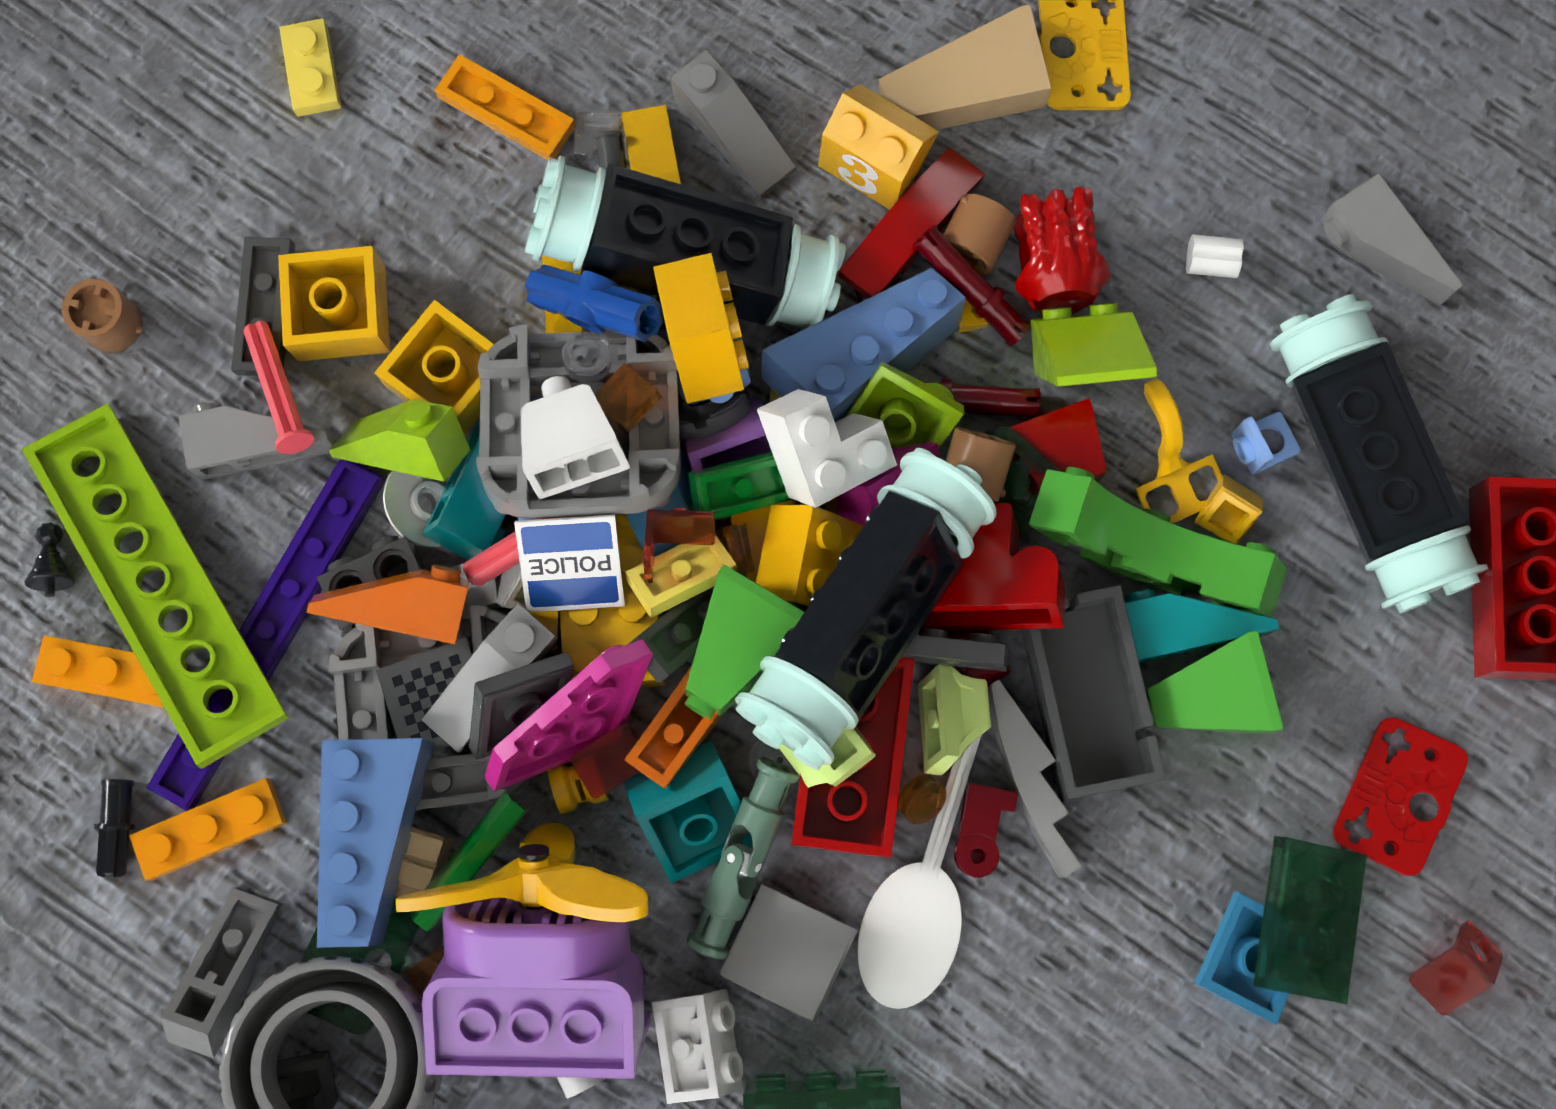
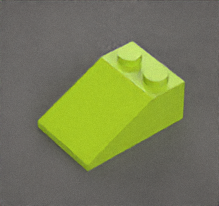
M1118 303L1089 305L1090 314L1071 315V307L1043 309V318L1030 319L1034 375L1057 387L1157 377L1156 364L1133 312L1119 311Z

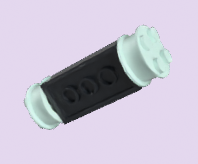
M559 155L558 159L550 157L548 159L542 185H539L534 203L533 213H536L534 222L530 226L524 248L525 253L533 255L532 260L538 262L543 255L572 263L573 272L578 273L580 269V274L584 270L591 271L614 281L618 285L659 296L654 266L712 253L716 273L726 270L733 300L723 303L724 305L734 303L739 319L770 327L776 321L800 327V331L823 321L825 310L833 311L835 309L841 285L835 282L837 271H839L843 263L846 251V244L840 243L837 236L829 235L825 240L801 234L800 226L792 224L793 217L610 163L607 169L599 167L597 172L593 173L566 165L565 156Z
M1350 294L1329 303L1326 306L1328 311L1311 318L1308 317V314H1301L1283 322L1280 325L1283 333L1271 341L1270 347L1272 351H1280L1290 373L1285 382L1287 387L1293 388V393L1367 563L1365 569L1366 571H1375L1387 600L1381 604L1382 608L1386 609L1396 605L1399 614L1427 604V602L1431 601L1429 593L1443 588L1446 596L1475 586V584L1480 582L1477 574L1486 571L1488 566L1487 564L1478 565L1465 536L1471 531L1469 525L1463 526L1467 521L1389 347V342L1387 338H1378L1368 316V313L1373 308L1372 303L1369 300L1357 301L1355 295Z
M916 448L914 452L906 453L900 461L901 474L893 485H886L880 489L877 494L879 506L874 507L870 511L865 526L851 546L843 550L836 568L825 584L814 592L810 599L809 607L796 626L784 635L780 649L775 654L777 658L771 656L764 657L760 662L763 673L749 693L741 692L735 698L738 705L736 711L743 718L756 725L753 733L757 738L775 749H778L783 744L793 751V755L799 761L818 771L823 764L830 765L834 760V754L831 751L832 747L845 728L854 729L860 718L963 566L961 558H967L973 552L974 542L972 538L981 525L991 524L997 515L994 502L980 486L983 482L981 476L968 466L958 464L955 467L923 448Z

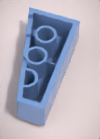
M930 268L763 349L761 379L781 397L797 389L826 396L834 422L844 418L881 362L906 373L955 332L961 322L966 297L933 268Z
M424 738L322 740L317 948L383 945L399 883V871L404 853H407L416 806L420 803L424 787L422 783L428 760H431L435 742Z

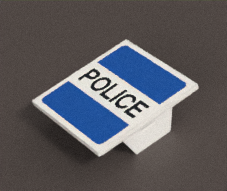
M615 514L518 520L514 522L526 611L543 612L625 606Z

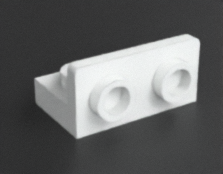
M726 989L652 1002L667 1104L720 1098L742 1089L743 1062L740 1054L737 1052L733 1029L735 1025V1011L729 1002Z

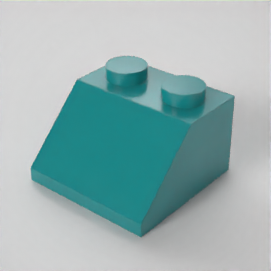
M712 740L697 748L666 789H663L642 773L623 781L635 817L670 883L721 860L723 847L741 801ZM750 832L743 838L741 843L748 847L753 845Z

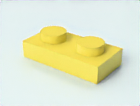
M324 18L279 27L292 108L297 117L342 108L329 29Z
M710 529L626 571V580L650 618H653L714 587L718 572L723 564L734 571H737V565L713 530Z

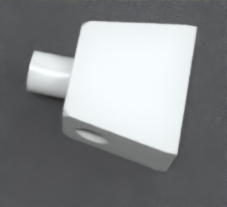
M563 376L551 377L545 380L541 386L543 398L526 403L521 408L522 468L539 500L630 469L624 451L589 385L581 384L571 387L570 381Z

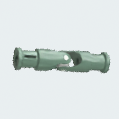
M759 758L756 766L760 771L750 796L743 797L723 847L721 860L718 867L714 870L701 902L704 910L695 932L689 933L686 940L687 945L693 950L715 959H726L728 956L727 942L736 921L742 920L756 885L757 875L764 866L784 817V812L781 808L791 783H797L800 777L792 768L769 759ZM749 832L753 841V846L751 847L741 844L743 838Z

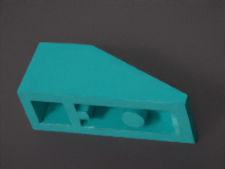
M480 417L467 441L470 451L452 472L422 533L424 537L466 560H470L502 540L505 530L500 528L506 514L499 513L494 508L493 503L484 490L477 468L476 457H479Z
M1153 589L1137 591L1125 596L1127 602L1125 607L1139 664L1227 645L1252 631L1258 630L1259 637H1263L1280 629L1277 619L1171 593L1155 596Z

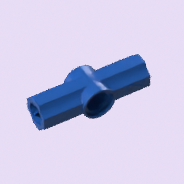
M543 264L541 268L531 270L525 283L528 293L527 302L541 310L564 316L572 323L598 334H604L605 330L645 342L649 337L657 335L663 322L661 303L655 298L633 290L624 289L614 281L591 271L584 270L581 275Z

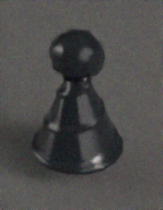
M52 522L42 523L37 529L35 537L37 542L42 545V549L35 559L32 570L24 581L26 587L30 589L45 591L46 597L55 596V591L68 589L75 584L74 578L71 577L68 567L64 564L60 552L56 548L57 543L62 540V528Z

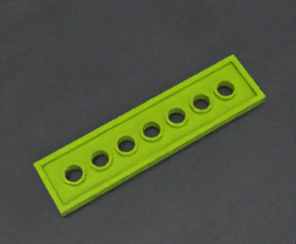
M107 403L22 448L25 457L196 766L200 769L205 768L289 719L110 405ZM88 457L100 458L99 469L93 475L87 477L78 475V466L84 459ZM112 494L121 496V506L116 512L109 515L99 513V504L103 498ZM133 532L143 534L142 546L137 551L129 554L120 551V543L126 535ZM153 571L165 573L164 585L158 591L147 593L142 590V581L148 573ZM174 610L186 611L188 615L187 623L181 630L177 632H167L164 630V619L170 612ZM198 649L208 650L210 661L207 667L199 672L187 671L186 659L189 654ZM220 689L231 690L233 694L231 706L221 713L210 712L208 708L210 696Z

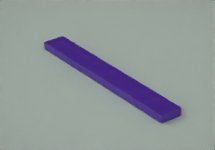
M341 459L338 461L239 629L268 682L307 617L308 603L314 595L320 594L322 591L317 577L329 572L328 566L334 561L341 559L386 481L383 476L358 463ZM228 689L215 691L208 701L210 712L221 713L226 711L233 701L232 691ZM178 733L146 789L186 811L196 807L225 756L200 769L196 766Z

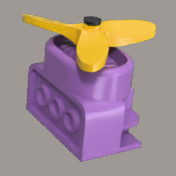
M545 823L535 827L525 836L520 843L517 859H514L491 875L472 881L418 891L396 898V912L445 907L442 917L444 957L424 990L422 998L426 1075L635 1079L651 1021V1011H644L646 977L643 975L641 961L630 949V921L638 920L648 915V895L645 890L626 879L605 873L594 867L574 864L575 837L573 832L562 823Z

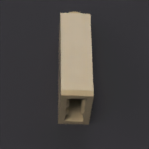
M1031 5L1020 6L883 76L878 80L877 94L936 130L1046 108L1051 85Z

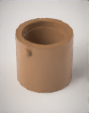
M966 194L962 196L943 236L979 274H989L992 272L1015 226L1016 219L1000 203L978 194Z
M89 278L80 281L68 290L63 299L61 312L65 324L72 332L102 352L117 353L126 350L136 342L138 336L143 331V320L140 310L121 291L105 280Z
M955 427L945 461L955 467L958 464H962L976 471L983 480L980 486L986 491L992 501L998 502L1000 498L1006 496V491L1003 488L1016 444L985 433Z

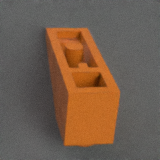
M432 565L431 571L421 569L316 594L308 603L306 613L455 645L469 581L468 579L460 578V570L447 566Z
M691 667L624 759L625 762L663 789L668 787L725 714L724 712L721 716H718L714 713L711 719H706L684 704L688 698L685 694V688Z

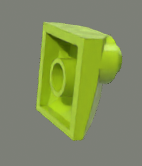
M881 362L844 417L856 413L882 420L892 449L926 442L937 443L939 449L964 415V406L954 400L952 393L945 386L938 383H924Z

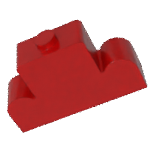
M994 503L997 510L995 519L991 524L980 526L972 538L974 542L973 552L969 557L961 558L963 566L921 628L944 631L1064 628L1065 586L1057 557L1051 550L1042 546L1034 545L1019 551L1020 532L1011 504Z

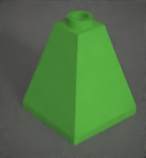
M723 564L717 575L685 688V694L688 698L684 704L706 719H711L714 713L721 716L736 702L735 698L739 693H747L755 685L763 673L760 667L762 659L766 656L777 658L775 654L780 649L784 635L796 626L805 612Z
M1258 630L1244 634L1147 689L1149 694L1147 699L1152 721L1158 729L1275 734L1282 732L1284 729Z

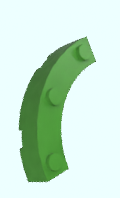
M1067 467L1065 472L1046 470L1029 525L1052 542L1068 547V544L1080 546L1082 549L1079 557L1162 592L1184 596L1186 590L1213 599L1212 604L1273 618L1287 572V567L1275 554L1273 548L1254 542H1248L1246 547L1170 523L1171 517L1167 514L1152 509L1141 510L1112 494L1094 480L1095 476L1086 470L1075 467Z

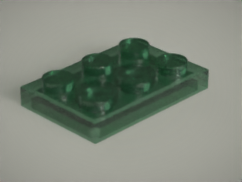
M1274 836L1253 982L1254 987L1347 1004L1367 855L1289 837Z
M884 1068L856 1070V1078L836 1079V1071L832 1070L805 1072L806 1077L804 1081H786L785 1073H761L755 1075L754 1083H746L743 1092V1109H901L900 1086L896 1077H888Z

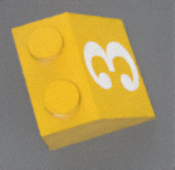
M860 84L842 93L822 134L818 166L890 210L910 188L939 131Z

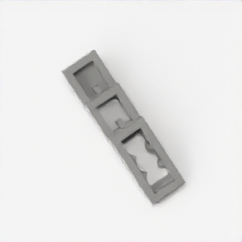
M998 679L988 687L989 708L995 740L1010 787L1013 792L1018 793L1017 802L1031 833L1059 878H1066L1081 868L1082 865L1053 825L1069 814L1041 774L1043 769L1056 760Z

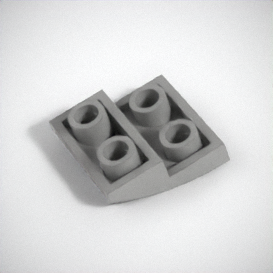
M761 884L719 975L781 1007L816 1022L858 930Z

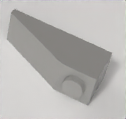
M704 50L670 77L675 103L761 198L796 171L794 163L736 82L707 50Z
M1379 173L1333 202L1320 219L1324 224V231L1328 239L1334 245L1340 246L1348 257L1438 305L1448 301L1464 286Z
M219 403L201 404L195 406L191 413L178 415L186 468L201 480L330 453V448L337 442L327 431L303 425L304 429L313 433V444L298 453L282 454L275 447V441L279 436L272 417L229 406H222Z
M518 603L481 643L422 718V721L455 751L460 753L469 743L475 682L544 660L559 644L556 636Z
M235 888L232 889L160 1017L168 1042L214 1059L230 1029V1024L235 1014L240 1009L278 913L279 905L277 903Z

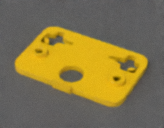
M1038 0L1040 20L1039 41L1051 85L1047 101L1049 107L1055 110H1121L1126 107L1130 101L1131 90L1124 0H1107L1109 3H1115L1116 8L1109 10L1106 25L1103 23V16H1101L1100 10L1091 6V3H1095L1097 0ZM1066 3H1072L1074 7H1069ZM1059 36L1068 38L1074 45V54L1069 58L1055 56L1050 49V41ZM1107 70L1110 72V79H1112L1113 85L1121 87L1122 92L1115 95L1114 101L1107 100L1106 94L1097 90V87L1104 85ZM1072 92H1078L1080 97L1074 96Z

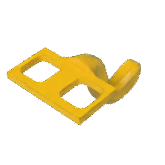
M1156 378L1144 383V395L1161 429L1162 437L1158 449L1159 467L1156 478L1135 488V491L1143 509H1150L1146 500L1147 493L1162 485H1167L1178 506L1176 513L1170 515V523H1176L1200 512L1206 500L1200 501L1196 498L1189 482L1190 473L1209 466L1212 468L1217 481L1222 477V474L1213 454L1193 463L1185 462L1181 458L1180 452L1183 448L1184 439L1182 419L1170 391L1161 380Z

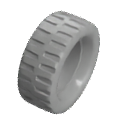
M324 956L313 958L309 961H300L287 966L286 970L281 973H274L263 982L259 989L254 990L246 998L243 1007L235 1014L230 1024L227 1038L224 1039L221 1050L222 1061L219 1066V1079L222 1086L221 1096L224 1106L227 1109H291L280 1091L277 1080L276 1066L281 1043L288 1030L302 1015L323 1004L342 1002L357 1008L368 1016L379 1030L385 1045L387 1064L384 1082L378 1096L368 1109H432L435 1104L433 1101L435 1094L440 1090L442 1076L426 1075L422 998L419 996V991L410 982L404 980L400 974L390 968L372 961L346 956Z

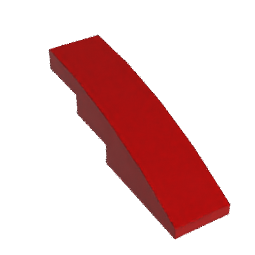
M948 148L916 180L867 235L839 269L838 277L866 298L887 290L900 273L904 274L920 254L913 247L915 241L918 238L923 239L924 236L922 234L933 225L941 233L951 220L962 196L972 194L984 179L985 173L951 148Z

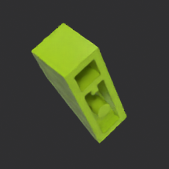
M413 399L355 420L330 448L329 452L332 458L445 482L469 453L470 447L452 406Z

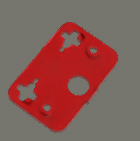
M1391 717L1381 721L1376 728L1333 826L1332 834L1335 842L1341 847L1401 875L1415 876L1420 873L1424 868L1439 830L1444 828L1453 807L1451 802L1468 764L1467 753L1458 745L1398 718ZM1397 728L1405 732L1403 740L1410 744L1408 751L1398 750L1395 756L1391 757L1390 762L1386 763L1389 754L1387 752L1389 744L1382 740L1383 734H1393ZM1426 751H1431L1434 754L1432 760H1428L1425 757ZM1415 794H1429L1437 802V814L1430 821L1418 820L1410 812V800ZM1367 808L1365 827L1372 831L1371 837L1369 839L1360 838L1357 844L1352 843L1348 840L1350 831L1344 828V823L1346 820L1356 821L1363 814L1364 809ZM1387 844L1393 846L1394 850L1392 853L1385 851Z

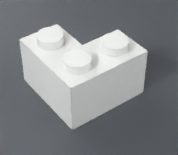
M797 389L757 409L788 498L816 508L897 465L882 420L852 413L834 422L826 396Z

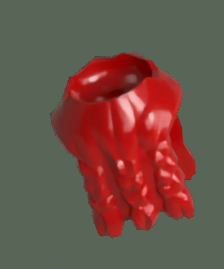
M1083 186L1075 187L1072 198L1068 199L1064 190L1059 189L1050 191L1045 201H1042L1035 193L1021 195L1020 209L1022 214H1018L1015 218L1016 223L1013 229L1019 241V259L1022 272L1015 282V288L1023 299L1027 300L1032 309L1042 314L1043 309L1071 307L1072 315L1089 305H1093L1101 289L1110 282V268L1104 256L1097 251L1098 243L1095 237L1096 227L1093 212L1094 202L1090 188H1084Z

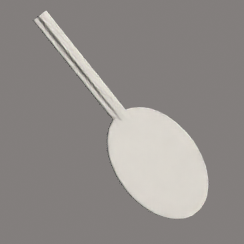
M981 736L970 744L951 767L922 862L905 865L892 873L877 889L865 911L858 938L859 970L867 991L877 1002L886 1007L895 1009L907 1008L927 998L946 976L957 952L962 924L961 905L956 887L950 877L941 869V865Z

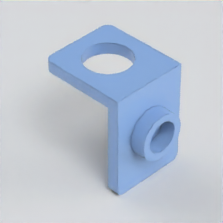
M1280 412L1271 414L1256 422L1252 416L1248 417L1231 433L1234 450L1240 461L1247 465L1252 475L1300 453V447ZM1273 429L1280 434L1283 445L1278 453H1271L1260 432L1261 430Z

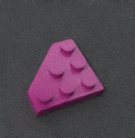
M641 639L625 646L620 644L614 645L605 650L499 742L492 750L484 776L492 790L496 792L618 743L653 656L652 651L644 640Z

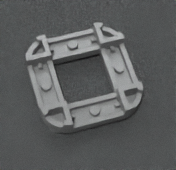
M528 324L509 328L510 335L496 342L487 353H481L478 362L480 376L479 457H476V462L484 490L499 513L521 518L634 514L653 508H660L670 502L681 473L678 377L671 346L662 337L654 335L645 342L611 331H605L604 334L595 332L530 334ZM579 357L584 359L582 363L577 362ZM595 360L599 361V365H598V366H594V365L592 364L593 361H595ZM555 376H563L570 383L589 381L603 383L628 382L630 444L628 462L630 469L539 500L522 468L521 408L526 403L532 401V386H541L545 380Z
M470 605L469 609H465L462 612L456 641L465 637L471 638L475 652L506 616L486 606ZM355 624L356 627L342 638L335 653L330 654L328 665L329 673L334 674L339 740L392 739L390 713L376 670L449 643ZM473 754L428 760L422 783L424 787L420 803L417 804L415 812L497 801L504 791L508 792L511 796L516 794L530 783L532 777L494 792L484 777L491 755L477 760Z

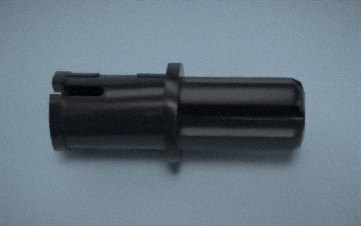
M104 779L101 780L99 824H94V829L99 830L96 874L100 877H122L127 873L129 830L135 829V824H130L132 786H134V781Z

